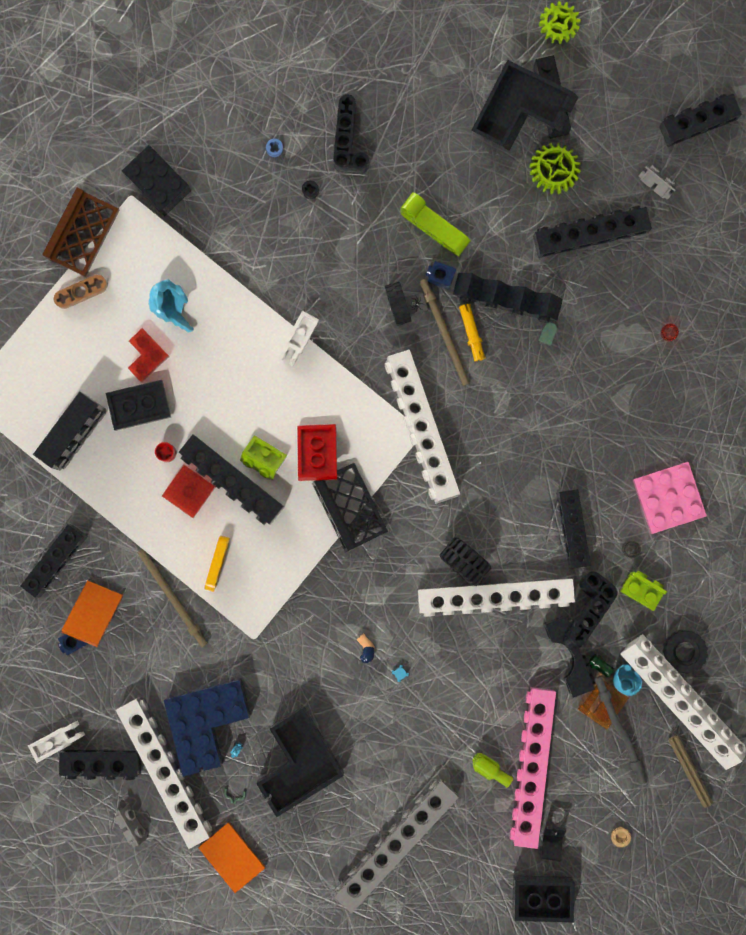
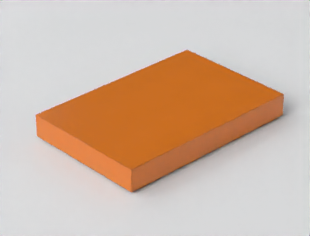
M87 580L61 630L62 633L98 647L123 595Z
M230 822L226 823L198 847L234 893L265 869V865Z

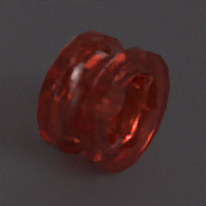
M666 324L661 329L660 334L665 341H673L677 338L679 330L674 324ZM672 328V332L675 333L674 336L667 337L665 329Z

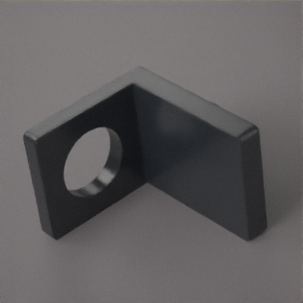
M553 826L545 828L542 840V859L561 861L562 840L566 833V828Z

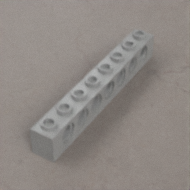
M442 779L439 781L434 780L430 784L428 793L425 796L422 794L417 798L415 807L412 810L407 809L401 816L403 818L399 824L394 823L388 830L389 835L385 839L383 837L380 838L375 844L376 849L372 853L367 852L361 859L363 863L358 868L356 866L353 867L348 873L349 878L345 882L343 880L340 881L335 887L334 897L351 914L459 798L458 794ZM437 796L441 800L438 805H432L430 799ZM419 811L427 813V817L422 820L418 819L416 815ZM407 825H411L414 828V831L410 834H406L403 831V828ZM398 840L401 844L398 848H392L390 842ZM384 854L387 856V860L379 862L376 859L377 856ZM365 869H372L374 874L367 877L363 874V871ZM357 883L361 888L358 891H352L350 885Z

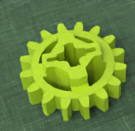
M558 1L557 6L551 3L550 9L544 8V13H541L539 26L543 27L541 34L546 33L545 39L551 37V43L558 40L559 44H561L563 39L568 43L570 37H575V32H578L580 28L578 25L581 19L577 18L579 12H573L574 6L568 8V2L563 6ZM551 15L552 20H550V22L548 23V17ZM572 22V27L568 30V25Z

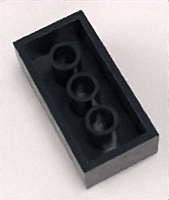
M79 391L33 455L52 469L59 471L65 469L71 461L69 458L72 454H76L82 447L81 442L85 437L88 438L92 434L94 424L96 422L99 423L103 419L106 409Z

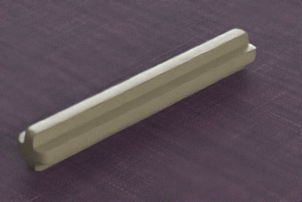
M674 735L670 737L669 742L702 806L705 808L711 806L713 801L679 736Z

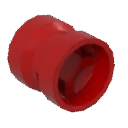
M162 442L156 446L155 455L163 462H171L175 459L177 451L173 445Z

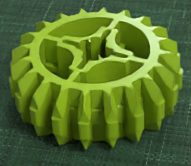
M549 143L548 148L543 145L542 151L537 150L536 156L531 158L533 162L530 163L529 167L533 170L529 174L534 176L532 182L538 181L536 187L540 188L543 186V192H546L547 189H550V194H553L554 190H556L557 194H561L562 189L567 192L568 186L573 187L575 185L573 181H578L579 179L577 175L580 174L581 170L578 167L581 164L580 162H575L578 159V155L572 156L574 150L570 149L567 151V145H564L563 148H560V143H557L556 147ZM548 156H558L555 160L544 159ZM563 159L568 163L570 171L563 166ZM557 162H559L557 166L558 169L556 170V172H554L553 175H551L553 171L552 168L556 165ZM540 166L548 173L547 179L541 173ZM555 177L566 178L560 182L552 181Z

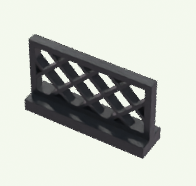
M355 463L337 470V475L341 474V477L336 479L339 480L336 490L328 488L326 480H315L312 483L345 553L388 532ZM351 468L355 474L353 482L343 479L345 471ZM341 482L352 485L349 495L339 492ZM354 486L363 490L362 499L351 496ZM337 494L348 498L344 508L336 504ZM350 499L360 502L357 512L347 509ZM363 503L371 507L370 517L360 514ZM346 512L356 515L353 525L345 522L344 516ZM359 516L369 519L366 530L356 527ZM371 521L379 523L382 531L377 533L368 531ZM354 529L365 532L363 539L355 543L352 537Z

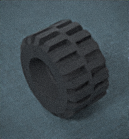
M454 537L440 553V558L473 586H477L492 569L490 564L481 555L457 537Z

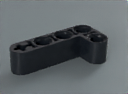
M345 94L341 96L338 104L333 155L334 167L340 172L363 174L369 169V157L364 152L352 151L356 101L352 95ZM346 103H350L348 113H345ZM343 121L350 122V126L343 127L341 126V123ZM342 139L349 142L346 146L339 144ZM345 158L347 162L341 165L337 163V160ZM362 159L366 162V164L364 166H358L356 162Z
M594 571L589 572L579 581L581 590L591 598L564 636V643L570 649L578 648L588 640L618 595L617 588L602 575ZM588 579L592 580L593 586L589 583ZM604 591L608 593V598L604 595ZM593 605L598 608V612L594 610ZM583 620L588 622V627L584 625Z

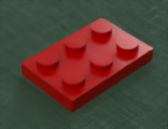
M336 424L297 426L298 481L336 480Z

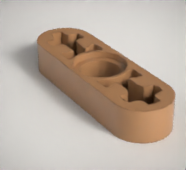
M101 275L91 276L56 292L54 303L62 309H67L105 292L108 283ZM96 280H99L100 282L103 281V283L100 284L101 288L98 289L96 286H94L91 288L93 292L90 293V289L86 284L89 283L90 286H93L96 284ZM78 287L86 289L84 296L78 297L76 295ZM70 291L72 296L75 298V300H73L71 297L67 298L65 300V304L59 302V300H61L60 296H71L69 294Z

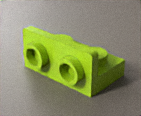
M254 435L242 452L240 461L246 467L258 471L264 478L273 480L287 455Z
M640 571L636 573L630 572L619 592L654 611L662 596L667 593L663 589L664 585L655 580L652 583L647 580L648 576Z

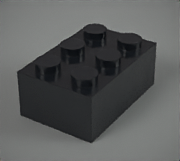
M150 145L122 170L124 176L164 217L191 192L189 185Z
M513 875L512 916L514 921L574 923L575 882L572 877Z

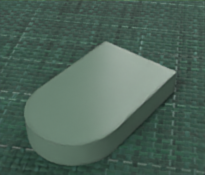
M551 322L545 324L538 341L551 346L557 332L556 325Z

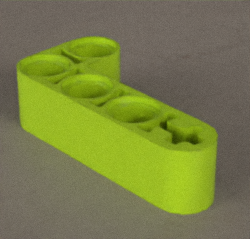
M414 192L411 193L400 208V213L404 218L456 256H460L471 242L464 233L428 208L425 200Z

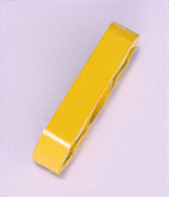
M220 535L205 583V590L214 592L230 541L228 537Z

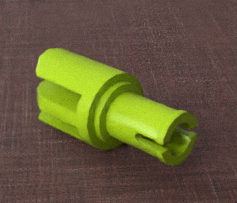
M482 753L474 755L472 761L474 770L488 780L495 779L506 788L510 786L513 777L502 771L499 763Z

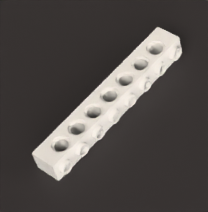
M406 350L387 357L385 369L387 374H391L393 391H397L399 397L397 403L399 409H403L405 414L403 417L406 428L409 427L411 434L409 437L411 444L416 446L417 461L419 464L422 463L424 469L422 471L423 479L425 482L428 481L430 489H428L431 500L435 501V504L458 497L460 492L411 352ZM404 370L407 376L400 377L397 371ZM404 388L412 389L413 394H405ZM410 406H417L419 408V412L413 413L410 410ZM422 423L425 426V431H419L416 428V424ZM422 442H430L432 448L425 449L422 445ZM435 459L438 462V467H431L429 460ZM436 477H441L444 480L443 486L436 484Z
M573 579L418 590L419 613H423L424 617L435 616V612H443V615H454V611L462 610V614L474 613V609H481V612H493V608H500L501 611H511L512 607L520 606V610L531 609V605H539V608H551L550 604L557 603L558 607L570 606L571 602H575ZM552 588L558 591V596L555 599L549 597V591ZM535 589L539 592V597L533 601L530 599L529 594ZM513 591H517L520 594V598L516 602L510 599V594ZM495 592H498L501 596L498 603L491 601V595ZM474 594H480L482 597L481 602L477 605H474L471 601ZM455 595H460L463 599L462 604L459 606H454L452 603V598ZM437 596L443 598V605L441 607L433 605V599Z
M643 634L628 643L621 652V656L724 769L727 770L741 763L746 756V746Z
M138 697L116 709V712L188 849L210 838L212 827L208 820H204L202 816L203 810L199 803H195L193 799L194 793L189 785L186 786L183 780L185 776H182L181 769H177L173 753L171 751L168 752L164 736L162 734L159 735L156 729L158 727L154 717L149 716L147 703L144 699L141 700ZM135 715H140L143 718L142 724L135 723ZM144 732H149L152 735L150 742L144 740ZM152 750H159L161 752V758H154L152 756ZM162 767L169 768V776H164L161 773ZM171 784H176L179 787L178 793H173L170 790ZM179 802H186L189 806L188 810H182L179 807ZM195 819L198 826L195 828L190 827L188 820Z

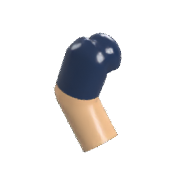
M363 633L357 641L363 647V654L360 656V659L363 663H368L374 658L375 646Z

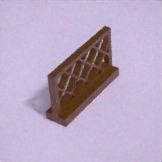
M76 188L42 255L46 259L86 277L120 211L119 208L84 192L82 189ZM88 199L94 201L95 209L85 210L84 205ZM107 208L112 210L110 218L103 220L100 211ZM98 212L100 221L90 224L87 215ZM85 216L88 225L77 228V219ZM102 224V234L94 237L92 227ZM89 229L92 238L82 241L79 232ZM76 233L79 242L69 245L67 240L69 235ZM93 241L94 250L86 253L83 244ZM81 246L83 255L73 258L70 249ZM68 250L70 259L65 261L57 259L60 252ZM85 258L86 265L83 271L76 268L74 261Z

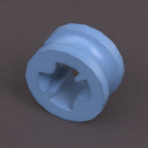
M270 139L266 144L267 154L271 157L280 156L283 152L282 142L278 139ZM278 144L279 151L272 152L270 145Z

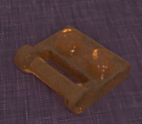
M604 681L607 690L611 693V701L618 715L629 698ZM596 685L595 690L590 693L578 710L607 730L612 723L604 702H600L594 713L589 710L599 696L598 693H600Z

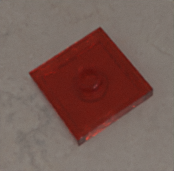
M183 465L162 497L194 518L216 487L186 465Z

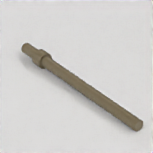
M423 279L419 282L425 294L424 299L426 303H429L463 386H466L470 382L436 303V295L431 291L427 279Z
M143 549L138 551V555L189 628L188 632L190 635L195 637L201 648L207 645V641L200 632V627L192 621L146 551Z

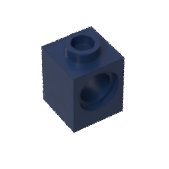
M435 261L433 266L429 265L426 276L429 277L428 283L449 290L456 268ZM442 271L445 273V277L438 279L435 273Z
M66 634L58 638L60 642L58 646L63 654L66 653L67 656L88 645V643L76 639L77 645L72 647L69 644L71 636Z

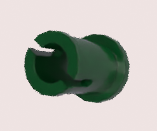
M594 654L588 662L591 668L597 669L606 678L614 670L613 667L601 659L600 655Z

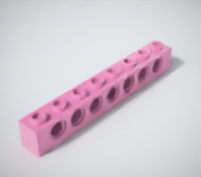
M531 687L530 692L527 691L526 703H529L528 711L524 712L526 730L522 731L521 736L524 748L519 753V761L522 762L521 769L517 771V781L520 782L519 789H515L514 800L517 801V807L513 808L512 820H515L514 828L510 830V840H513L514 846L538 849L556 691ZM537 704L544 705L542 713H535L534 708ZM536 723H540L542 726L541 731L538 733L532 731V726ZM532 743H539V750L531 752L530 745ZM535 762L537 763L536 770L528 771V764ZM528 782L535 783V787L531 791L525 790V785ZM527 801L533 803L530 810L523 809V804ZM524 821L530 822V827L526 830L520 828L521 823Z

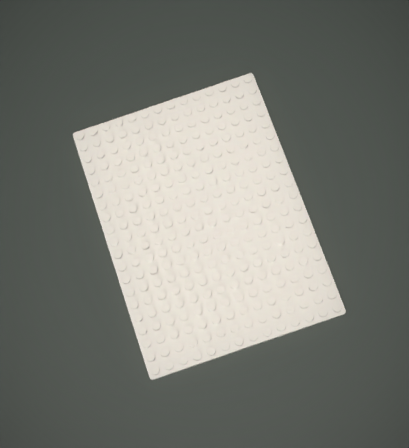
M129 196L119 207L120 211L86 277L68 269L1 348L0 432L251 639H256L338 539L312 485L315 480L298 481L297 426L336 424L337 470L355 463L371 497L414 446L411 444L409 437L411 432L409 427L406 428L404 424V415L310 339L294 366L289 365V361L295 353V350L289 348L283 361L278 359L285 346L284 343L294 326L134 196ZM103 228L99 231V233L96 236L102 234ZM93 241L85 248L86 253L94 250ZM85 258L74 261L76 268L83 271L86 265ZM101 275L108 283L105 292L67 309H62L54 303L56 292L91 276ZM169 279L175 285L181 286L188 298V302L183 304L184 308L181 315L194 328L192 332L188 333L179 326H175L172 322H165L150 311L148 304L149 294L156 283ZM96 280V284L93 286H90L89 283L86 284L90 289V293L93 292L91 288L94 286H96L98 289L101 288L100 284L103 283V281L100 282L99 280ZM84 287L76 289L78 297L85 295L86 289ZM70 291L69 294L71 296L65 297L62 295L60 296L61 300H59V302L65 304V300L67 298L71 297L73 300H75V298L72 296ZM163 380L171 418L114 431L106 393ZM80 391L106 409L104 411L105 415L99 423L96 422L94 424L92 434L88 438L85 437L83 439L80 450L76 454L73 453L69 458L71 460L69 465L60 471L52 469L36 458L33 453ZM192 434L284 506V509L271 525L268 523L263 525L256 519L257 514L253 511L248 513L241 507L242 503L238 499L233 501L225 495L227 491L223 487L218 489L210 483L212 479L208 475L203 477L195 471L197 467L194 464L188 465L180 459L182 455L179 451ZM254 435L287 455L273 480L264 478L258 471L246 467L240 461L242 452ZM167 442L175 447L177 455L173 461L163 462L156 457L155 448L159 443ZM199 452L196 455V461L200 463L205 460L204 452ZM214 464L211 467V473L214 475L218 474L221 470L219 464ZM351 468L345 471L343 479L353 482L355 474ZM229 476L226 479V485L229 487L233 486L236 482L234 476ZM326 480L328 488L337 489L339 480ZM341 482L339 492L349 495L352 485ZM354 486L351 496L362 499L364 492L361 488ZM242 489V498L246 499L250 497V489ZM337 494L335 502L338 506L344 508L348 498ZM350 499L347 509L357 512L360 502ZM258 500L256 502L257 510L262 511L265 509V501ZM346 512L344 516L345 522L350 524L356 515ZM221 535L230 538L216 589L212 592L204 588L216 545Z

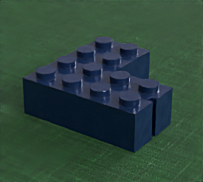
M242 678L168 697L164 700L182 776L199 773L202 769L206 771L222 766L223 760L214 727L248 719L251 716Z

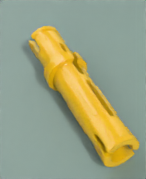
M466 304L467 306L462 305L459 309L469 340L467 344L471 347L474 362H478V360L486 359L481 344L483 341L478 334L471 304Z

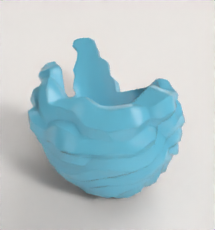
M169 279L156 283L149 294L148 304L150 311L165 322H172L175 326H179L188 333L192 332L194 328L181 315L184 308L183 304L188 302V298L181 286L175 285Z

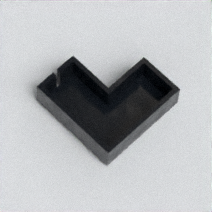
M507 60L472 131L510 151L527 117L561 132L568 118L566 112L571 113L579 97L573 91Z
M305 706L270 727L271 733L288 761L258 779L256 784L265 799L271 794L272 797L268 799L267 803L276 818L344 776L343 769Z

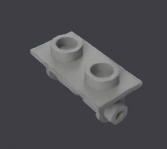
M647 165L645 167L647 172L643 170L639 174L640 181L650 188L656 183L657 186L653 191L663 199L666 198L668 200L672 195L670 190H676L674 187L676 183L668 177L664 179L660 176L661 171L655 166L649 167Z
M129 804L114 813V819L120 829L124 827L128 829L123 834L129 845H132V847L138 846L148 838L145 829L141 826Z

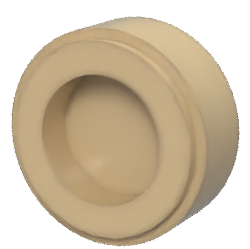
M617 827L611 833V841L617 847H626L631 841L630 832L623 827Z

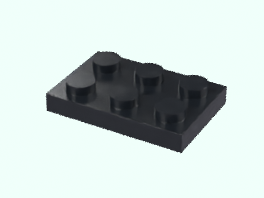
M163 380L106 393L114 431L171 418Z

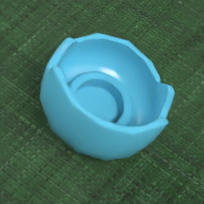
M630 664L621 665L616 670L613 684L620 693L632 696L642 688L643 681Z

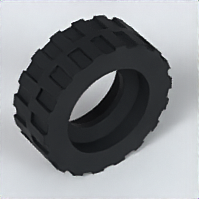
M400 282L386 285L385 290L396 325L399 326L412 322Z
M679 630L676 633L673 632L670 637H667L666 642L663 644L664 649L662 653L674 669L680 673L689 674L696 672L698 669L700 670L703 664L706 663L708 647L700 635L692 631ZM688 642L694 647L695 653L691 660L681 661L676 656V648L680 643Z

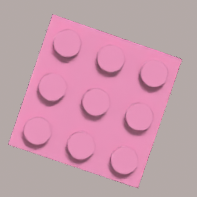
M689 462L633 479L651 534L707 516Z

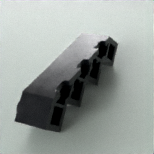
M458 273L453 295L459 297L461 302H473L485 305L488 309H501L512 312L516 316L525 315L537 318L538 321L549 323L550 320L558 321L563 300L552 293L535 292L525 286H510L500 280L483 279L473 273Z

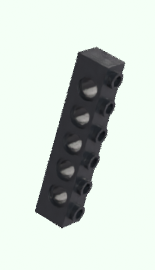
M634 206L626 212L616 210L608 216L603 214L595 215L591 220L585 221V218L575 220L573 224L569 225L567 223H560L555 225L556 228L548 229V227H542L537 229L533 239L537 256L542 258L650 232L652 227L647 207ZM624 219H630L633 226H627L624 223ZM606 223L613 224L614 230H608ZM593 227L596 230V234H589L587 228ZM570 231L576 232L577 235H578V238H576V239L570 238L569 232H570ZM550 236H557L559 238V242L553 243L550 240Z
M194 434L180 449L181 460L188 465L194 464L197 467L195 471L203 477L208 475L212 479L210 483L218 489L223 487L227 491L225 495L233 501L238 499L242 503L241 507L248 513L253 511L257 514L256 519L263 525L266 523L271 525L284 509L281 503ZM199 452H204L205 460L200 463L197 462L196 455ZM214 464H219L220 472L216 475L212 474L211 467ZM234 476L236 479L235 484L231 487L227 486V477ZM249 488L251 491L250 497L242 498V489ZM258 500H264L266 503V507L262 511L256 508Z

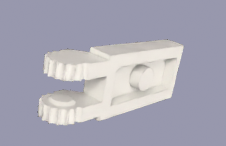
M302 311L286 339L285 346L278 359L283 361L289 348L295 350V353L291 357L289 365L294 366L320 320Z
M78 720L28 745L36 763L73 744L72 742L85 735L82 731L69 738L66 732L78 727Z

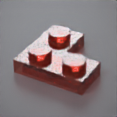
M143 328L129 340L141 356L128 369L140 382H143L170 357Z

